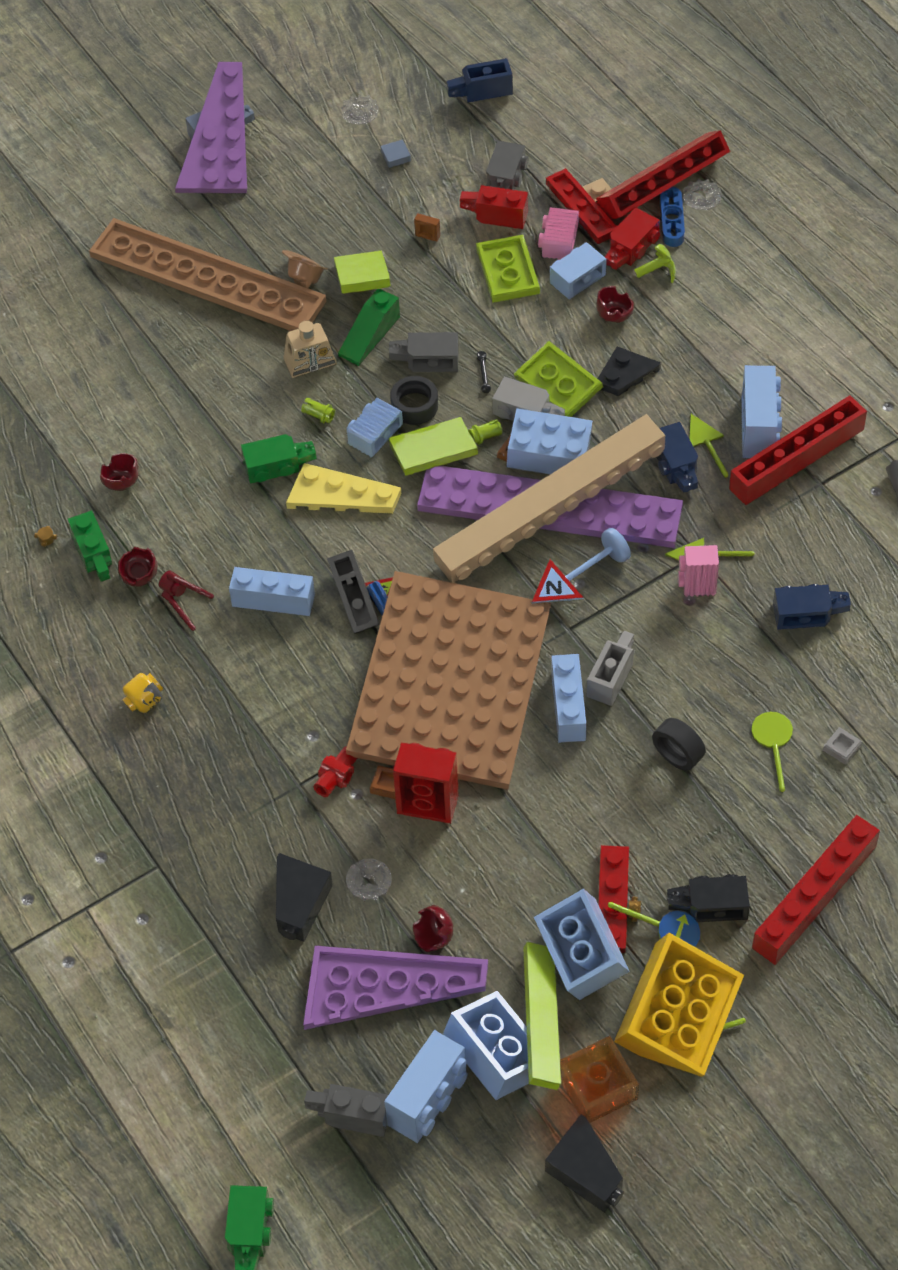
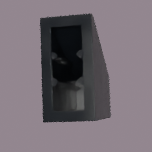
M281 853L278 854L276 922L278 932L283 937L289 940L298 939L305 942L333 886L330 871Z
M580 1114L545 1159V1172L605 1213L610 1205L615 1207L624 1194L622 1190L623 1177L587 1118Z

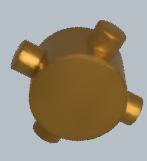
M50 526L42 527L34 534V537L39 539L43 547L57 540V534H53Z
M632 897V900H629V909L641 914V901H638V897ZM629 916V918H632V922H637V918Z

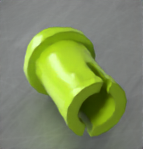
M311 398L305 399V402L308 404H302V413L320 419V422L323 424L325 422H332L335 416V409L332 408V405H323L311 400Z
M497 419L480 426L472 425V428L468 430L474 442L478 445L482 444L486 439L502 435V427Z

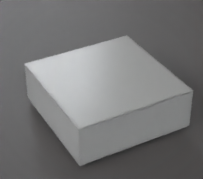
M839 727L824 744L823 751L846 765L860 749L862 741Z

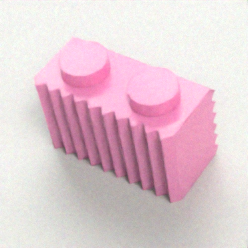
M550 207L549 214L543 217L542 229L545 232L540 233L538 247L542 248V257L560 260L570 254L574 248L579 225V211Z
M717 545L685 546L684 556H679L678 586L684 588V595L686 597L689 595L692 597L696 595L698 597L705 594L707 596L710 594L714 596L716 594L719 569Z

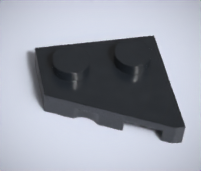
M617 346L597 379L602 382L603 388L601 390L620 396L628 391L631 386L641 383L644 376L651 372L655 374L659 372L661 362Z

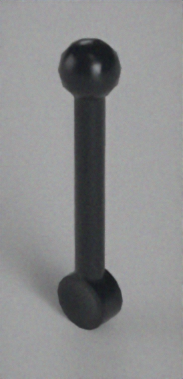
M479 351L477 353V360L480 361L483 380L481 390L484 393H489L491 386L488 384L485 365L487 354L484 351Z

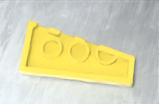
M304 463L287 499L286 506L287 509H296V506H307L309 510H320V507L335 508V511H346V509L350 508L359 509V512L393 514L401 496V487Z

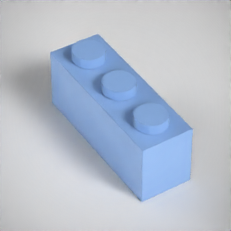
M234 567L229 586L232 607L310 616L315 596L313 576Z
M579 654L554 655L551 660V674L558 743L586 741V716Z

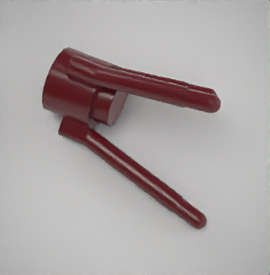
M171 570L166 571L159 580V587L164 590L161 596L172 605L186 625L192 631H195L196 627L174 600L173 596H181L186 588L210 599H213L214 595L186 581Z

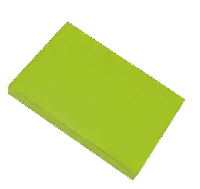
M523 235L476 243L477 254L492 303L540 294V286Z
M382 250L334 257L335 268L343 294L391 286Z
M550 341L514 373V377L518 381L547 390L549 402L565 409V416L572 417L603 388L601 381Z
M461 417L389 438V444L405 476L478 455V448Z

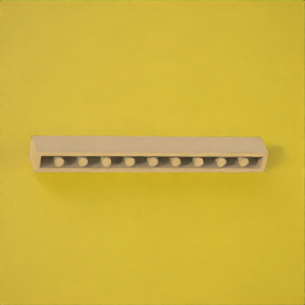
M645 414L433 548L434 562L451 583L467 578L473 570L480 566H486L498 554L508 552L520 540L530 538L542 526L552 524L558 516L566 511L574 510L583 500L596 496L605 486L615 484L627 472L637 470L649 458L659 456L665 449V434Z

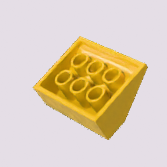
M671 933L666 934L654 945L614 1042L641 1057L703 1077L744 974Z

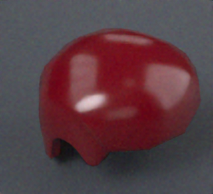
M615 286L603 287L598 291L596 310L604 320L620 323L626 321L633 314L634 302L627 292L619 294Z
M127 453L112 455L109 465L105 466V464H102L101 483L114 491L129 489L137 482L139 476L137 459Z
M134 547L123 554L118 561V573L128 585L144 586L152 582L157 575L158 562L149 548Z
M432 905L418 911L421 918L413 924V933L419 947L426 952H430L447 946L453 937L454 927L448 912L438 905Z

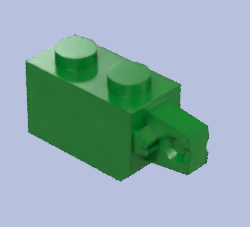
M287 434L241 444L243 462L250 484L300 472L299 465L317 459L312 441L294 443L292 437Z
M91 510L68 518L73 541L87 573L96 571L100 582L111 579L107 567L112 565L110 551L93 511Z
M230 1185L225 1241L227 1242L228 1250L235 1258V1270H256L259 1257H264L265 1246H270L271 1227H267L268 1217H273L274 1198H269L267 1187Z

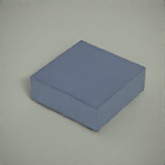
M403 139L380 146L381 153L389 168L411 161V155Z

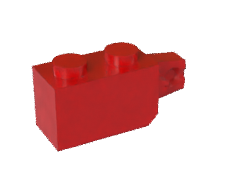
M481 185L479 192H461L460 208L475 212L476 219L483 224L524 229L528 215V192Z
M635 207L610 233V250L605 256L606 265L617 270L625 263L631 266L637 259H641L646 249L651 244H655L660 237V220Z

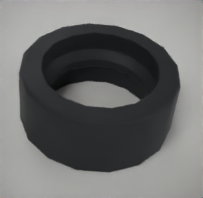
M420 376L405 377L395 383L390 391L391 405L402 411L403 423L409 425L423 424L432 419L438 410L437 388L427 378ZM410 393L423 394L429 398L425 405L418 408L406 407L399 403L403 396Z
M668 718L653 732L652 740L657 751L666 761L680 770H691L706 753L705 745L700 736L688 724L679 719Z

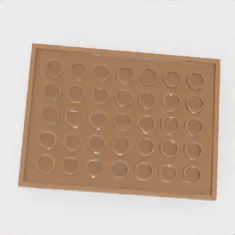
M395 571L346 748V754L360 759L395 766L401 742L408 744L419 743L425 747L435 749L446 748L452 752H457L459 780L508 790L551 603H531L533 599Z

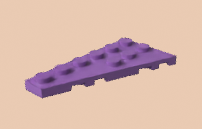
M218 62L175 188V193H247L242 62Z
M315 946L303 1024L304 1030L486 991L488 959Z

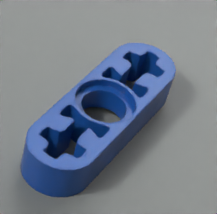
M671 187L660 194L662 240L667 246L677 247L684 242L685 236L681 191L676 187ZM669 198H673V204L669 205ZM668 214H676L678 218L671 220L666 216ZM671 229H675L676 236H672Z

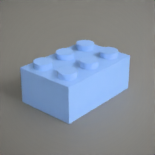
M744 366L741 396L743 458H751L780 440V433L777 432L782 431V417H779L777 412H781V397L776 392H780L781 377L776 376V366Z
M517 408L508 446L507 467L552 474L588 451L593 421Z
M586 890L578 891L534 917L567 991L577 999H583L630 972L596 899Z
M498 991L451 1013L443 1035L465 1047L467 1065L495 1100L529 1084L527 1027Z
M436 1030L432 1032L385 1100L387 1125L416 1143L419 1142L423 1135H429L434 1127L435 1117L439 1111L443 1113L447 1109L451 1101L450 1095L455 1088L460 1089L467 1078L465 1047Z

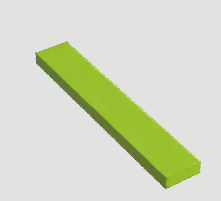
M526 942L523 950L529 1084L558 1090L561 1085L555 963L547 946Z

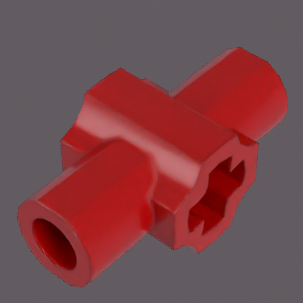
M347 746L336 757L332 755L326 756L318 770V777L320 778L313 786L317 794L328 797L336 786L342 789L350 782L354 773L353 764L358 758L346 754Z

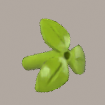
M658 244L655 247V250H657L655 254L658 258L634 269L637 277L640 278L665 266L670 271L671 283H673L676 275L675 264L667 248L662 244Z

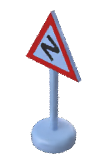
M614 528L605 530L601 536L604 550L566 576L550 559L531 603L583 599V596L570 581L607 555L617 562L627 561L631 557V551L624 537Z

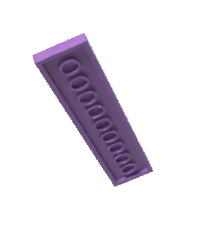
M437 466L426 470L417 507L418 511L479 520L541 480ZM601 489L596 496L583 500L574 510L566 511L558 516L555 522L550 525H544L539 529L601 537L605 530L614 528L629 542L675 548L683 500Z

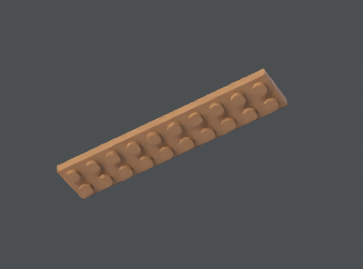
M115 218L112 219L89 250L91 258L289 331L299 329V324L303 321L313 323L327 302L325 294Z

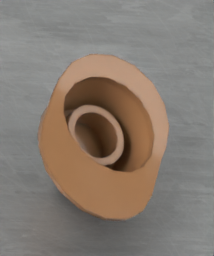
M288 250L282 251L289 258L288 276L297 285L309 288L311 284H316L319 281L324 269L328 270L303 255Z

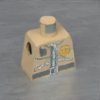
M303 321L299 324V329L286 334L284 361L292 378L337 364L321 324Z

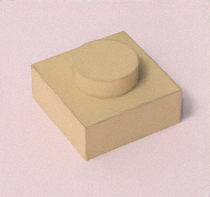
M603 178L583 186L596 203L597 197L611 190Z

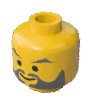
M139 673L124 685L123 693L126 697L122 700L132 712L137 709L141 713H146L162 700L161 691L163 687L150 673L148 675Z

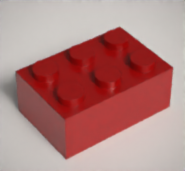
M401 742L393 769L397 814L451 824L459 796L457 752H452L446 748L435 749L425 747L419 743L408 744Z

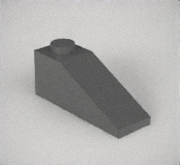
M351 549L327 558L354 634L379 625L353 550Z

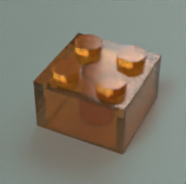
M611 1036L560 1059L561 1084L579 1115H584L589 1123L638 1100L639 1083Z

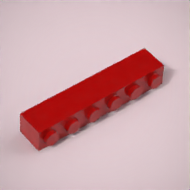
M721 130L705 133L597 197L596 201L610 219L620 218L635 207L637 208L731 151Z
M849 395L732 469L729 490L745 505H748L862 432L865 427L867 410Z
M856 814L754 932L752 949L776 965L877 847L880 830Z

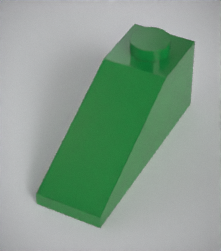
M377 289L361 309L338 352V356L359 366L400 318L399 297L382 289Z

